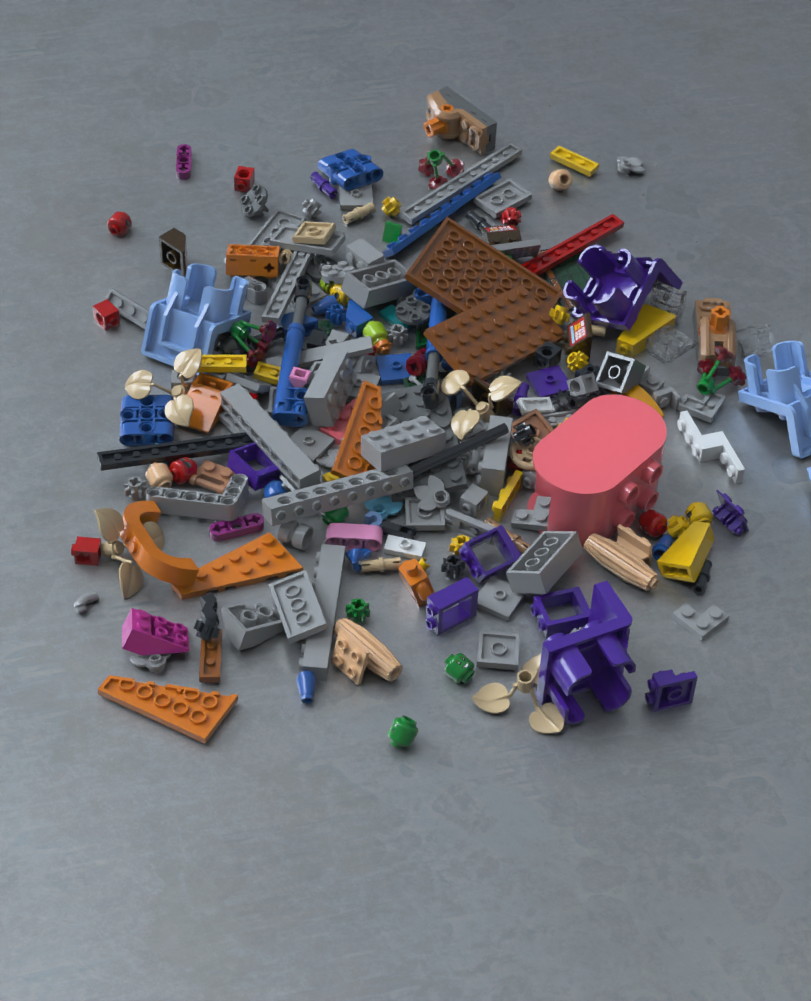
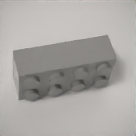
M394 259L346 272L341 291L365 309L396 300L400 297L413 295L415 285L404 279L408 269Z
M327 351L304 396L313 426L334 427L354 384H356L357 376L353 371L352 360L349 358L348 351Z
M490 415L489 423H485V431L502 423H505L509 430L508 434L482 445L485 449L481 448L480 460H483V462L478 464V473H481V475L477 477V486L488 491L489 496L499 497L500 491L504 487L513 418Z
M426 416L403 421L400 424L387 426L384 429L371 431L361 436V456L380 472L431 457L446 450V432Z
M543 531L506 572L512 593L547 594L583 553L578 533L574 531Z

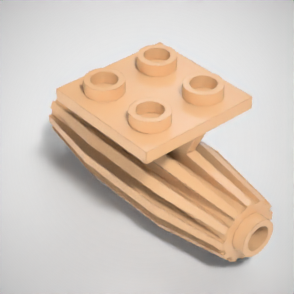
M621 524L617 527V543L596 533L588 537L584 544V550L601 566L625 582L646 591L653 590L659 582L657 579L658 574L649 567L652 564L651 543L646 538H640L631 528H625Z
M348 618L339 619L334 624V634L337 640L331 662L357 685L361 684L366 667L389 682L394 681L400 676L403 666L392 652L367 629Z

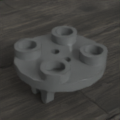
M255 184L240 199L242 212L249 217L256 214L264 216L262 211H269L265 205L268 199V191L263 186Z
M314 254L305 271L312 278L313 282L320 283L321 267L323 265H336L337 262L332 258L325 257V255L318 256V254Z
M410 296L397 305L396 317L402 323L415 325V328L419 329L420 324L424 325V322L430 318L431 306L424 301Z

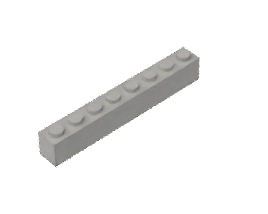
M237 384L220 392L221 406L297 489L320 484L321 471L318 465L313 464L309 456L300 450L299 445L293 442L288 433L280 428L278 422L270 417L267 410H263L259 402L250 396L247 389Z
M322 544L321 552H317L316 563H319V565L314 568V578H316V581H312V586L328 629L304 638L307 640L302 642L301 654L304 655V658L299 660V670L311 671L317 680L327 681L334 637V624L336 623L345 564V546Z

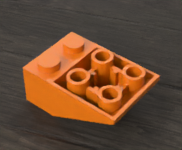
M199 373L187 393L194 403L190 418V428L210 433L219 420V414L226 411L221 406L220 392L232 387V382L205 373Z

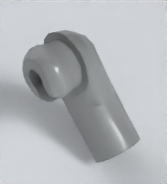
M473 450L472 459L465 467L468 475H474L478 472V464L481 462V451Z
M97 591L83 594L75 601L74 608L76 607L77 613L87 611L85 604L99 600Z

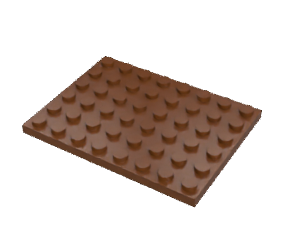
M448 217L443 221L404 276V279L458 314L520 285H523L549 314L551 308L554 307L563 293Z

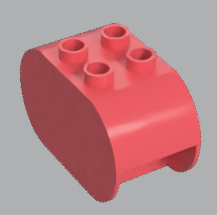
M603 395L591 399L535 446L533 465L537 472L535 492L528 500L527 510H534L537 496L551 497L547 531L577 532L582 547H584L586 540L591 534L596 533L609 539L618 531L617 527L619 524L625 528H630L636 514L641 509L644 511L652 509L659 496L657 487L663 472V465L661 464L667 435L663 418L654 408L632 397Z

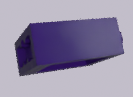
M255 442L229 452L227 467L235 474L246 475L248 477V485L254 491L263 489L269 482L274 480L282 482L279 477L281 475L285 476ZM256 460L264 468L255 471L247 462Z
M503 525L465 542L458 550L461 559L466 562L470 568L471 575L476 578L478 583L510 568L521 556ZM492 539L506 562L486 572L472 549Z
M465 577L428 596L425 620L428 629L438 636L477 616L479 589L468 577Z
M578 586L534 596L531 613L533 617L536 616L538 628L540 631H543L547 639L556 633L570 634L574 628L577 630L580 627L583 628L588 624L590 608ZM571 603L576 613L575 616L550 620L545 609Z

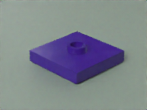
M559 365L526 373V379L538 397H550L551 399L555 398L553 395H559V389L562 390V393H565L567 389L569 390L567 385L568 378Z

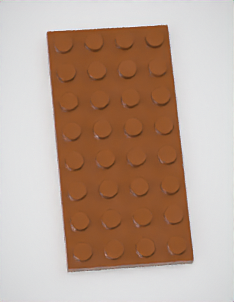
M520 285L426 329L423 334L454 371L464 370L468 373L470 381L466 385L471 387L474 383V377L485 380L534 355L535 351L546 341L553 344L562 341L564 331L523 285Z

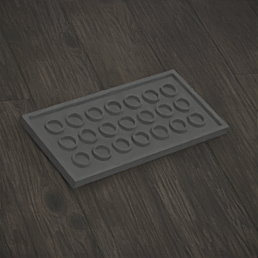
M443 379L438 380L440 383L438 395L440 404L432 410L423 407L420 391L423 384L381 394L383 402L393 392L396 393L403 407L393 416L398 418L400 423L416 419L420 416H426L446 432V449L459 444L457 436L451 428L453 416L449 398L441 390ZM461 455L413 477V489L417 486H428L430 475L439 478L444 483V490L448 493L468 488ZM424 458V459H421V460H418V461H415V462L406 464V466H407V467H410V466H412V465H414V464H416V463H418V462H420V461H423V460H425V459H427V458ZM413 489L391 494L393 502H402L403 504H405V497L416 496Z

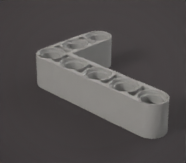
M236 474L231 477L223 494L164 487H150L145 493L146 501H155L161 513L233 521L238 518L249 496V485L246 475Z

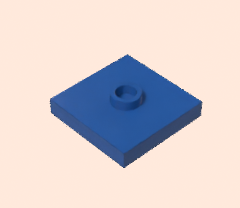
M411 353L376 356V365L379 376H381V385L410 382L409 377L411 375L406 370V361L411 356Z

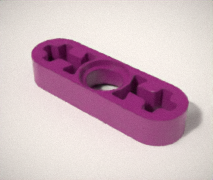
M181 144L177 147L176 176L184 180L191 177L192 150L191 146L187 144Z
M259 513L239 516L233 521L215 522L209 527L210 538L214 541H223L260 532L264 528V517ZM240 525L242 528L233 529L232 526Z

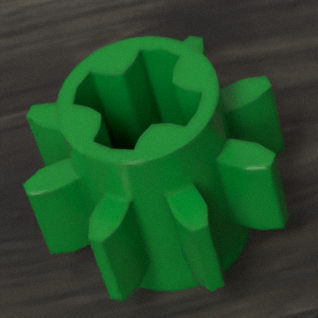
M359 598L351 599L350 605L346 604L347 618L355 623L365 622V617H370L369 603H365L364 600Z

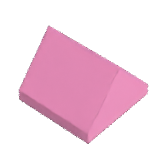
M293 367L289 380L294 388H300L307 384L311 371Z

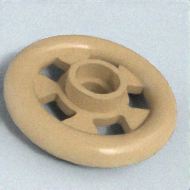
M534 437L535 442L532 443V446L526 447L524 444L519 445L514 441L509 448V457L512 462L522 469L536 471L533 465V451L542 439ZM522 450V454H517L516 451Z

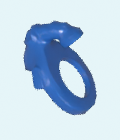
M353 548L345 552V555L351 560L353 570L360 572L362 567L359 561L368 559L372 552L367 548Z

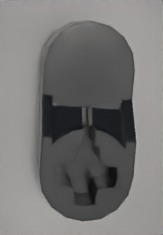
M209 592L199 597L202 607L201 619L203 620L204 616L218 622V626L219 619L216 614L218 608L217 599L212 592Z

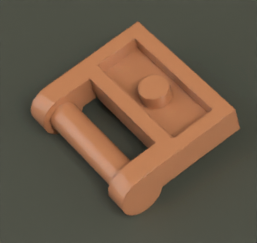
M205 460L197 470V475L191 476L189 484L193 486L199 485L218 492V494H223L231 477L236 474L230 468Z

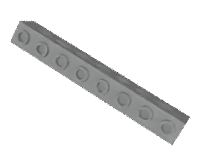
M406 465L384 472L374 469L262 499L263 517L272 526L413 489V471Z

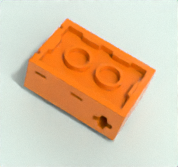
M228 244L226 257L224 258L226 275L231 277L246 275L252 278L264 276L268 279L278 277L280 246Z

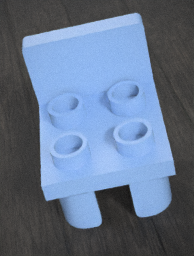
M198 263L190 264L187 268L186 277L181 276L182 271L174 269L167 298L152 303L149 309L141 353L171 366H174V360L177 355L185 350L199 348L202 350V355H212L215 340L219 334L223 332L230 333L231 327L236 321L244 320L247 323L250 322L252 312L243 309L249 284L246 279L235 276L231 280L230 289L221 290L214 288L217 270L212 266Z
M784 341L773 346L772 353L775 370H766L767 378L764 380L762 378L759 356L753 354L744 359L748 387L739 390L738 395L740 402L755 406L757 412H773L779 415V419L787 420L792 455L803 459L811 455V371H808L804 344L799 341Z

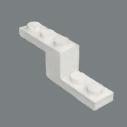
M680 412V418L677 421L678 429L683 432L685 441L689 443L693 455L698 458L699 462L720 458L721 463L727 469L729 477H732L735 484L742 483L745 468L723 431L701 435L689 412Z

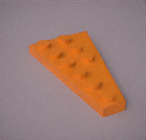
M365 380L363 381L330 474L344 478L376 469L361 456V436L371 431L382 429L381 387Z
M268 532L198 568L199 572L193 586L171 584V588L181 600L204 595L207 591L217 589L219 592L224 591L225 587L235 585L237 588L264 582L270 577H286L288 573L303 571V567Z
M109 675L98 688V695L206 744L238 701V695L236 694L225 696L220 695V692L216 691L206 693L191 687L171 684L161 686L155 685V682L147 681V683L135 682L132 678Z

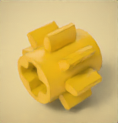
M388 196L382 201L384 205L381 208L387 216L393 215L395 217L400 213L401 210L399 208L402 205L396 197L390 198Z
M556 305L555 309L551 308L549 312L552 319L560 325H563L564 321L569 322L571 314H568V308Z
M580 350L577 353L572 352L567 358V363L569 364L567 368L575 373L576 369L580 370L589 364L587 361L589 357Z
M673 515L667 520L669 523L667 531L673 538L680 537L690 526V523L683 515L679 517L678 515Z
M458 535L456 538H452L449 551L454 552L453 555L460 556L458 550L465 542L469 541L470 537Z

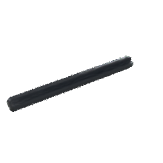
M502 423L410 466L409 468L413 471V477L508 434V427L505 423Z

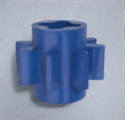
M332 304L330 308H327L325 319L329 320L331 325L339 326L342 324V321L346 322L347 310H343V306L340 304Z

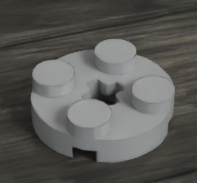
M340 261L336 265H323L321 267V279L325 283H329L330 280L334 281V284H342L346 272L355 270V267L348 265L347 261Z

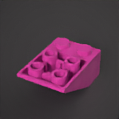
M131 608L122 626V649L139 655L188 652V628L181 623L167 621L164 617L148 614L142 609Z

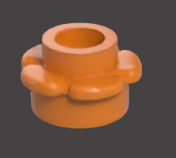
M388 339L378 341L375 344L377 353H381V355L388 354L391 351L392 343H389Z

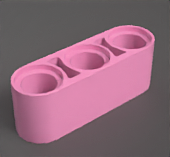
M331 523L327 526L325 543L345 546V550L367 548L371 551H377L382 547L383 530L377 525Z

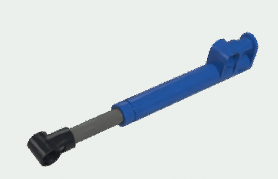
M301 275L296 279L293 320L287 330L272 412V419L277 421L280 426L303 427L308 424L309 420L307 416L308 410L304 401V396L308 389L294 388L289 380L293 367L299 368L305 335L304 317L306 306L309 304L310 297L312 296V280L307 275Z
M417 287L414 292L415 298L431 306L429 328L447 320L448 307ZM427 339L425 355L428 361L427 374L420 391L423 407L432 410L440 404L438 398L440 385L438 373L439 363L442 362L443 356Z

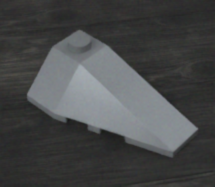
M234 603L222 606L221 608L227 638L238 650L254 647L285 631L275 603L273 606H263L262 603H255V606H245V603Z

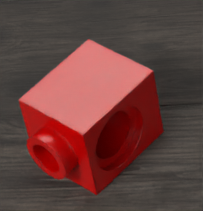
M238 166L234 176V191L248 193L255 182V168Z
M108 299L93 305L94 320L104 330L120 324L119 310Z
M77 536L76 543L72 544L71 556H74L75 564L99 566L102 554L101 538Z

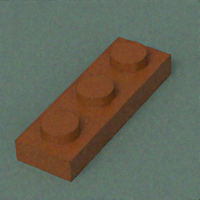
M222 629L217 638L212 637L210 641L201 638L199 682H220Z

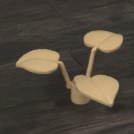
M199 348L185 350L175 358L174 370L180 373L179 379L182 385L174 386L172 390L153 383V374L151 372L139 370L128 378L125 390L132 398L137 400L146 398L151 392V386L169 393L174 400L169 401L165 405L166 417L177 425L189 427L194 403L192 398L187 395V385L184 382L183 376L190 379L197 374L202 361V350Z
M464 370L450 372L442 381V392L450 396L457 394L463 389L476 405V410H461L453 416L451 428L454 434L460 440H463L477 426L481 419L485 423H489L490 415L495 416L492 410L494 408L492 400L498 402L507 398L522 384L521 381L510 376L496 378L489 386L491 392L488 394L489 404L486 402L478 403L464 387L470 381L468 373Z
M111 508L96 509L94 513L97 517L100 534L107 541L102 543L101 553L104 557H111L112 560L117 559L123 562L119 568V581L123 598L127 599L141 589L143 585L142 571L138 566H133L132 561L119 557L124 552V547H126L125 544L117 540L120 537L119 532L124 528L121 514ZM155 522L144 523L143 526L157 548L162 550L165 540L162 529Z
M541 654L533 657L522 666L517 674V683L513 684L509 694H507V688L504 685L490 683L483 686L472 696L473 702L481 710L492 714H499L510 707L508 698L513 696L516 689L522 693H530L534 707L537 710L529 716V724L532 729L541 734L560 733L564 728V719L556 706L551 703H545L540 708L535 697L534 684L538 685Z

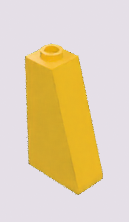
M644 303L630 331L624 330L618 337L616 353L633 358L674 329L676 315Z
M694 521L657 560L662 577L688 582L696 581L715 540L710 523Z

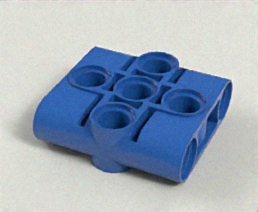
M355 149L324 157L318 162V169L329 177V182L341 186L346 191L378 182L384 174L383 170L371 161V156L362 155Z
M130 395L124 396L121 400L120 443L125 446L154 445L155 443L174 442L175 423L171 422L165 415V405L169 401L174 400L171 395H148L144 399L137 400Z

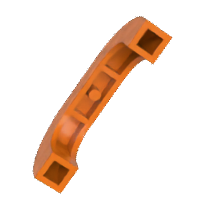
M136 501L129 504L122 516L124 528L119 533L136 563L145 572L161 581L180 586H193L199 569L192 558H178L162 552L157 548L143 526L144 523L150 521L158 523L161 511L155 501Z

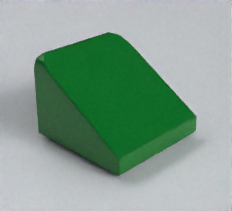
M386 221L382 241L387 243L397 242V238L402 235V225Z

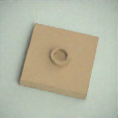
M304 221L292 237L293 243L325 245L336 230V224Z

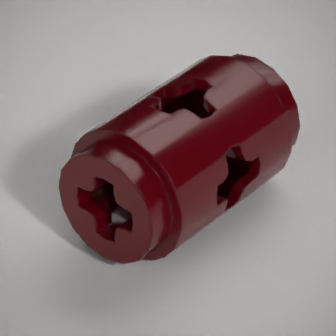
M426 348L420 349L407 359L406 370L410 375L420 376L427 371Z

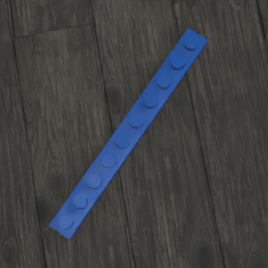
M490 172L484 175V180L476 181L472 184V188L469 187L462 191L463 195L460 196L459 194L451 199V203L448 202L442 205V210H436L430 214L431 218L428 219L427 217L421 220L419 226L415 225L408 230L410 233H404L397 238V242L389 243L386 246L387 249L382 252L384 257L387 258L402 250L502 178L500 173L492 174Z

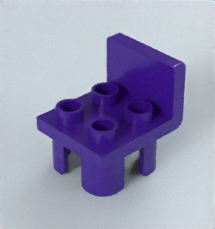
M592 245L586 248L578 259L579 265L590 276L584 290L573 280H568L564 286L563 293L575 306L571 314L574 320L586 312H590L592 325L630 331L652 289L678 293L683 282L661 258H656L653 261L651 257H634L626 249H619L618 253H612L603 246Z
M608 581L594 584L589 621L582 630L567 635L564 633L553 634L542 645L536 696L542 705L553 702L567 724H577L584 721L585 718L583 710L573 696L575 693L591 688L607 712L619 709L631 697L632 689L623 673L624 667L629 674L636 671V664L627 653L630 635L629 627L632 625L633 619Z

